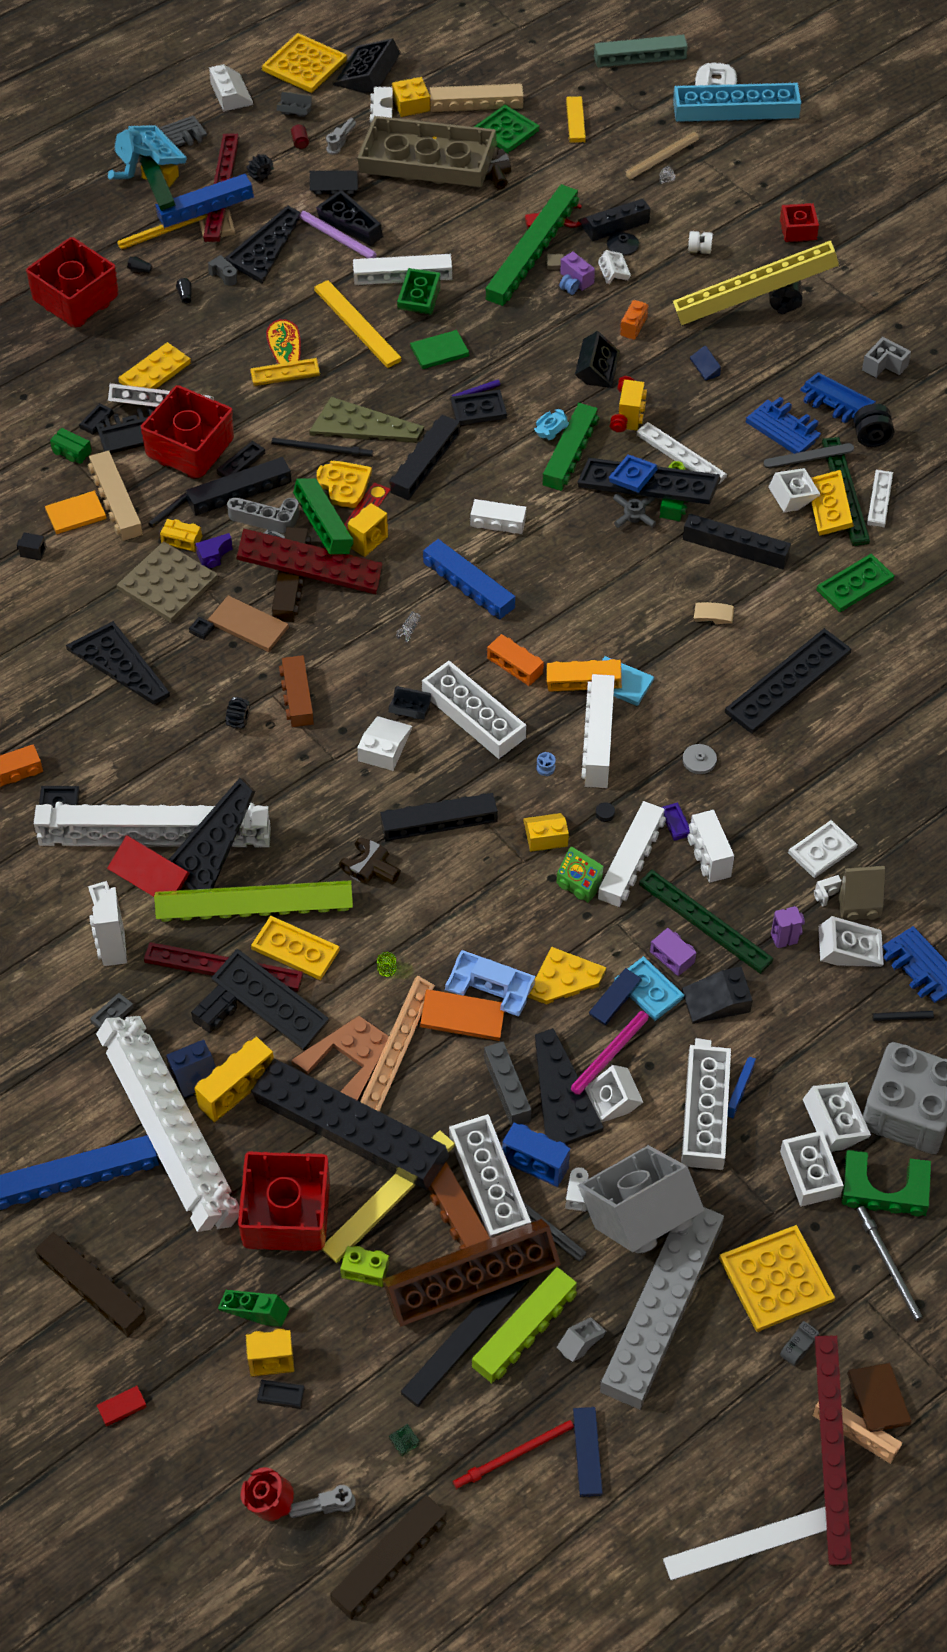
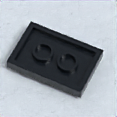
M500 390L450 397L455 420L460 421V425L507 419V412Z

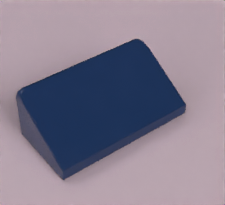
M707 346L702 347L690 356V360L705 381L720 376L721 366Z

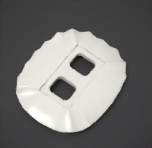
M706 63L699 68L695 79V85L737 84L735 70L731 66L722 63ZM712 75H721L722 78L713 79Z

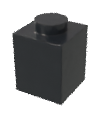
M24 532L21 539L17 542L20 557L41 561L46 550L44 536Z

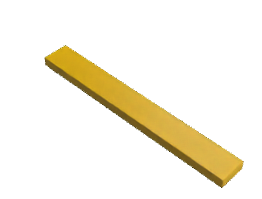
M329 280L314 286L315 292L387 368L401 362L399 354Z

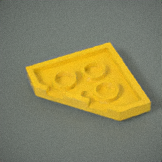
M551 947L535 978V984L528 998L549 1004L554 1002L555 999L567 998L579 994L580 991L588 988H597L606 973V967Z

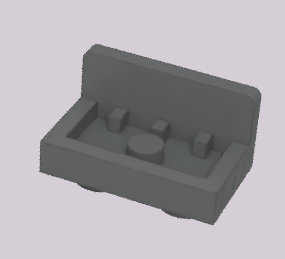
M282 91L281 101L277 104V111H281L282 114L295 113L297 116L304 117L311 111L312 95Z

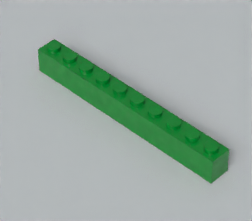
M560 184L487 285L486 300L504 306L511 299L514 290L518 289L522 279L526 278L529 269L533 268L537 258L541 257L544 248L548 247L552 237L556 236L557 230L563 226L565 219L571 215L572 209L578 205V190Z

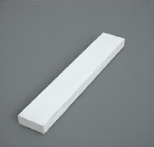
M649 422L637 430L636 435L673 460L682 462L688 470L720 474L721 480L719 484L726 479L727 474Z

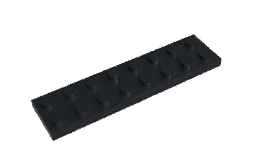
M588 458L577 483L580 488L710 505L721 478L720 474L657 466L658 470L638 493L610 483L609 476L621 462Z
M825 628L822 629L727 706L725 714L753 734L851 653L852 648Z

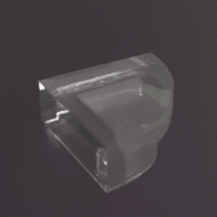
M670 166L661 170L660 183L675 180V174Z

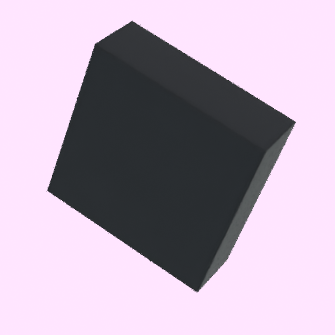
M198 617L189 627V633L204 640L214 629V624Z

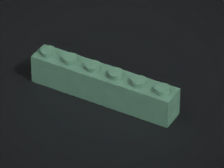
M684 35L595 43L594 58L597 67L687 59L688 46Z

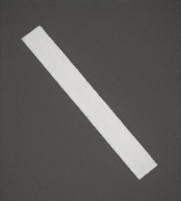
M825 1507L663 1558L670 1580L826 1531Z

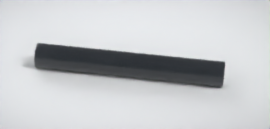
M186 492L149 521L148 525L151 528L155 527L186 502Z
M933 1010L872 1014L873 1021L934 1018Z

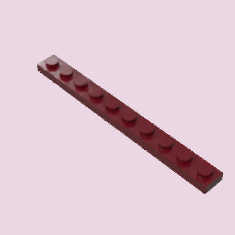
M238 133L223 134L213 184L232 178L239 143ZM226 207L207 214L203 235L204 242H220Z
M815 1336L829 1566L852 1565L837 1336Z

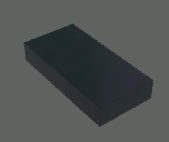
M99 403L79 424V427L94 435L97 432L96 424L103 423L104 425L103 417L108 416L110 419L114 411Z
M261 1379L257 1403L301 1409L305 1386Z

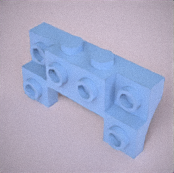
M461 950L452 973L445 984V990L463 996L469 986L504 998L500 1010L520 1016L526 1005L527 997L535 984L536 976Z

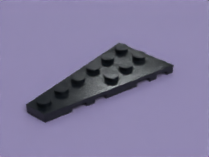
M289 205L286 206L225 257V259L237 270L263 284L300 219V212Z
M114 621L66 645L68 651L155 705L170 697L167 688Z
M239 778L169 859L190 872L184 882L190 890L213 889L256 792L243 778Z
M554 1028L535 1034L545 1135L553 1141L569 1145L603 1132L604 1127L585 1090L579 1095L571 1091V1086L578 1079V1076Z

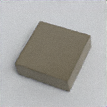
M547 254V270H560L561 258L564 257L563 254Z

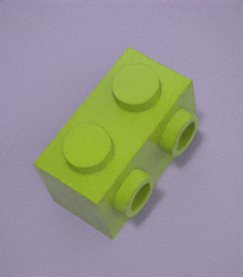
M347 1246L340 1269L341 1278L383 1287L382 1279H385L387 1274L389 1255L377 1250L374 1252L368 1251L360 1246Z

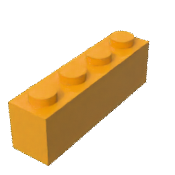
M621 660L547 663L548 692L587 690L588 681L592 682V674L615 676L614 689L622 688Z

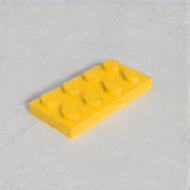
M167 342L118 378L119 383L126 386L157 389L191 364V358Z
M841 470L812 477L813 483L820 492V495L811 501L819 536L854 527Z
M270 916L253 941L251 950L321 981L339 953L340 946Z

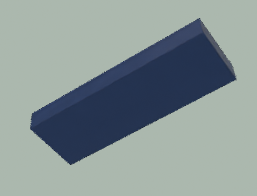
M625 968L590 1010L589 1015L606 1026L641 983L642 979Z

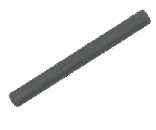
M505 1191V1195L515 1202L514 1198ZM524 1203L531 1223L543 1219L550 1227L555 1244L577 1261H581L585 1257V1250Z

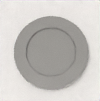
M691 745L683 753V764L692 773L705 774L712 771L716 765V753L707 745Z

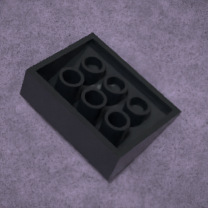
M393 38L356 46L332 82L333 85L363 93L374 92V87H380L401 54Z

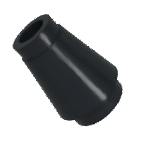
M130 256L127 269L131 272L150 274L152 264L137 256Z
M187 278L179 279L176 289L182 303H190L192 301V283Z

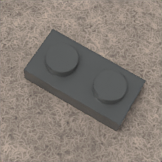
M118 993L90 1018V1021L100 1029L106 1018L120 1017L122 1019L134 1006L128 999Z

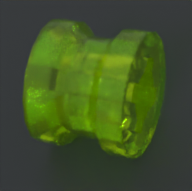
M382 952L378 955L377 971L380 975L389 977L395 974L397 960L393 953Z

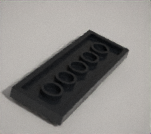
M239 949L232 953L211 978L214 983L234 995L236 1000L303 1051L306 1050L330 1021L322 1012Z

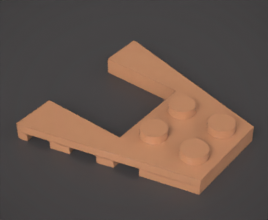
M358 1016L291 1060L292 1065L308 1075L334 1047L362 1067L340 1091L358 1101L366 1089V1085L374 1072L389 1036Z

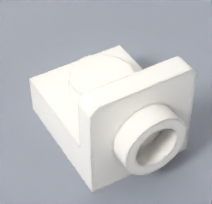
M839 875L817 882L814 896L817 901H820L822 907L827 905L828 896L839 892L842 882Z

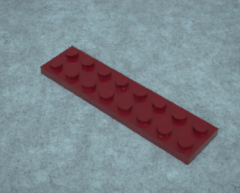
M243 528L236 560L372 594L377 592L382 563L349 554H329L325 548Z

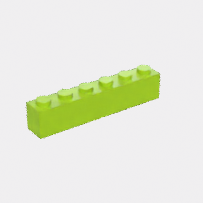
M556 1267L472 1358V1368L490 1383H493L496 1379H501L506 1373V1368L509 1364L516 1363L521 1356L520 1352L525 1347L529 1348L535 1341L534 1337L539 1332L543 1333L547 1329L549 1321L553 1316L555 1318L559 1316L563 1310V1305L567 1301L570 1303L577 1295V1282Z

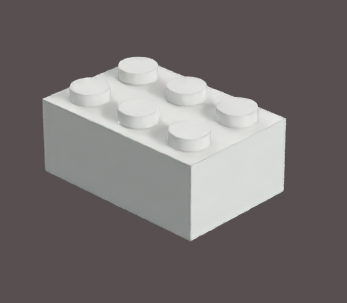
M710 810L692 815L691 823L689 824L690 834L687 837L690 846L693 845L695 849L694 855L696 860L701 863L703 876L707 877L709 883L730 878L734 854L715 811Z
M823 1131L782 1141L780 1153L800 1206L841 1197L844 1185Z

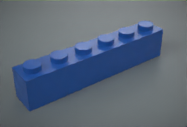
M246 174L175 197L173 199L176 205L160 211L158 204H155L158 218L163 227L166 228L254 198L251 182Z
M437 539L423 550V562L427 567H431L439 576L447 579L451 585L456 586L466 596L475 600L479 606L487 609L491 615L502 619L515 608V596L441 540Z

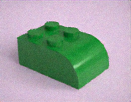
M408 268L397 301L398 310L431 315L441 287L440 273Z

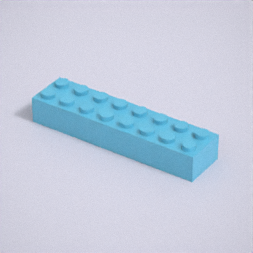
M798 83L674 86L673 104L676 121L799 118L801 100Z

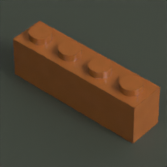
M304 655L282 658V666H279L280 677L284 676L281 684L282 691H286V694L283 695L284 704L289 707V709H286L287 720H291L292 727L314 725Z

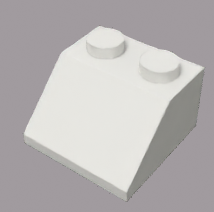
M805 468L776 472L769 485L770 491L783 512L800 510L820 495Z
M612 1065L585 1088L601 1122L629 1114L643 1103L629 1069Z

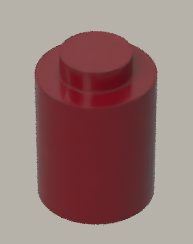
M301 124L293 126L291 135L294 146L297 149L306 148L309 145L306 127Z

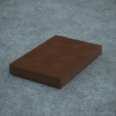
M890 1363L848 1370L847 1374L869 1432L904 1427L911 1424V1418Z

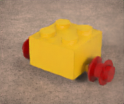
M623 376L619 379L617 386L618 391L621 392L619 414L611 417L610 428L615 432H624L626 429L637 431L639 424L643 423L644 414H641V412H645L646 402L643 400H646L647 390L644 389V382L635 381L629 376Z

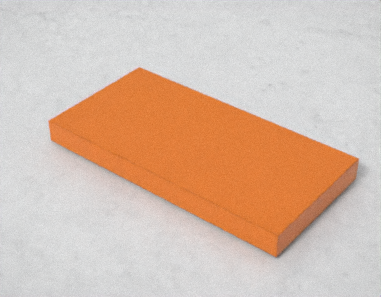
M426 989L420 1027L499 1041L504 1011L500 1010L502 1002Z

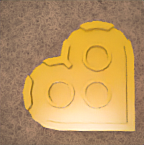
M330 461V464L321 465L318 468L317 481L322 489L329 491L331 504L355 508L364 496L372 474V467L341 461Z

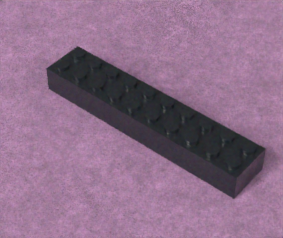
M275 1058L251 1090L257 1103L425 1190H428L449 1158L446 1145Z

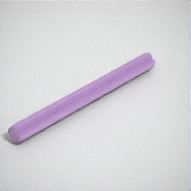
M306 211L301 212V220L366 258L376 257L375 251Z

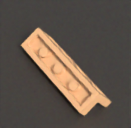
M818 1401L813 1416L820 1420ZM842 1406L843 1434L891 1464L902 1446V1442L882 1430L869 1432L863 1418Z

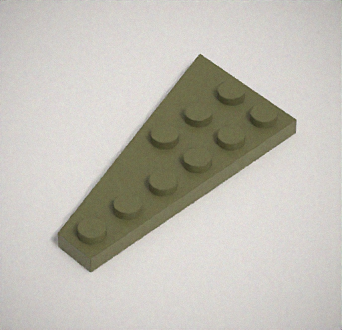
M331 397L310 429L309 434L310 436L325 434V437L341 435L343 438L367 440L373 437L383 441L388 438L395 439L398 442L417 443L424 432V426Z

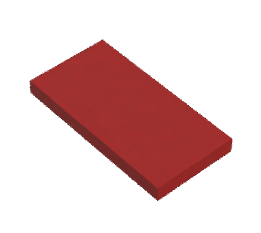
M128 835L125 836L107 868L153 897L155 892L180 891L190 872Z

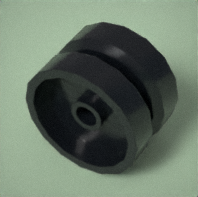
M865 405L854 414V426L858 442L861 445L878 447L888 443L893 438L895 433L890 410L885 405Z

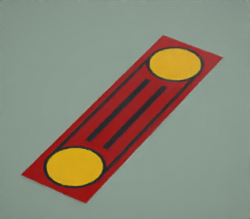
M373 483L344 525L347 530L350 519L356 517L363 508H366L370 503L379 507L390 491V488Z

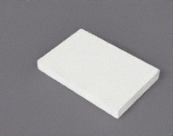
M830 820L790 848L788 854L813 878H816L857 849V844Z

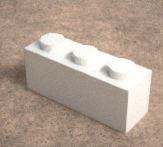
M474 499L470 515L471 527L517 534L523 533L526 521V507Z

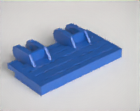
M816 373L807 380L800 389V391L807 393L804 398L805 403H809L814 399V408L819 407L823 403L836 408L832 417L837 418L843 414L842 422L844 423L854 417V414L865 405L875 404L874 400L820 373Z
M781 397L774 402L770 400L765 401L746 417L747 424L792 453L805 452L821 436V433L816 430L814 431L818 426L816 419L805 426L810 420L808 414L797 419L788 413L792 407V404L789 402L779 409L784 401Z
M914 926L883 945L887 952L884 955L886 961L893 959L897 955L900 956L891 965L894 970L907 964L903 967V970L913 979L910 983L912 989L917 988L923 983L926 984L918 992L920 998L931 992L933 993L930 994L929 998L934 1003L947 997V961Z

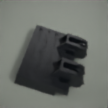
M147 406L149 416L153 413L151 406ZM141 408L137 409L139 419H137L136 415L122 418L123 423H121L118 414H114L116 425L110 426L108 416L103 417L106 427H104L103 423L96 424L104 452L109 450L110 454L144 446L141 425L148 417H143Z

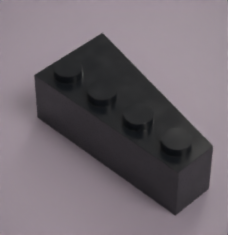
M342 190L316 206L320 220L370 246L383 238L381 223Z

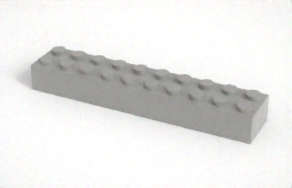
M703 1207L705 1211L692 1218L693 1223L689 1228L680 1232L669 1233L604 1374L600 1393L641 1410L723 1225L724 1215Z

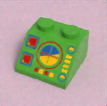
M571 846L557 872V884L562 889L573 893L578 899L589 903L599 891L602 883L603 865Z

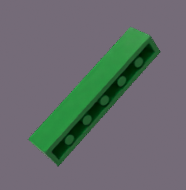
M578 403L569 421V425L566 427L543 472L542 486L562 491L564 486L568 485L570 474L574 473L576 462L580 461L582 450L586 449L588 438L593 435V427L598 425L600 418L598 416V408Z
M296 479L293 494L328 553L349 554L353 546V537L343 524L317 479Z

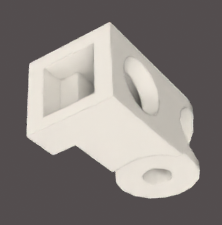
M575 1168L570 1173L565 1209L584 1212L587 1210L578 1187L580 1183L588 1180V1172L584 1168Z

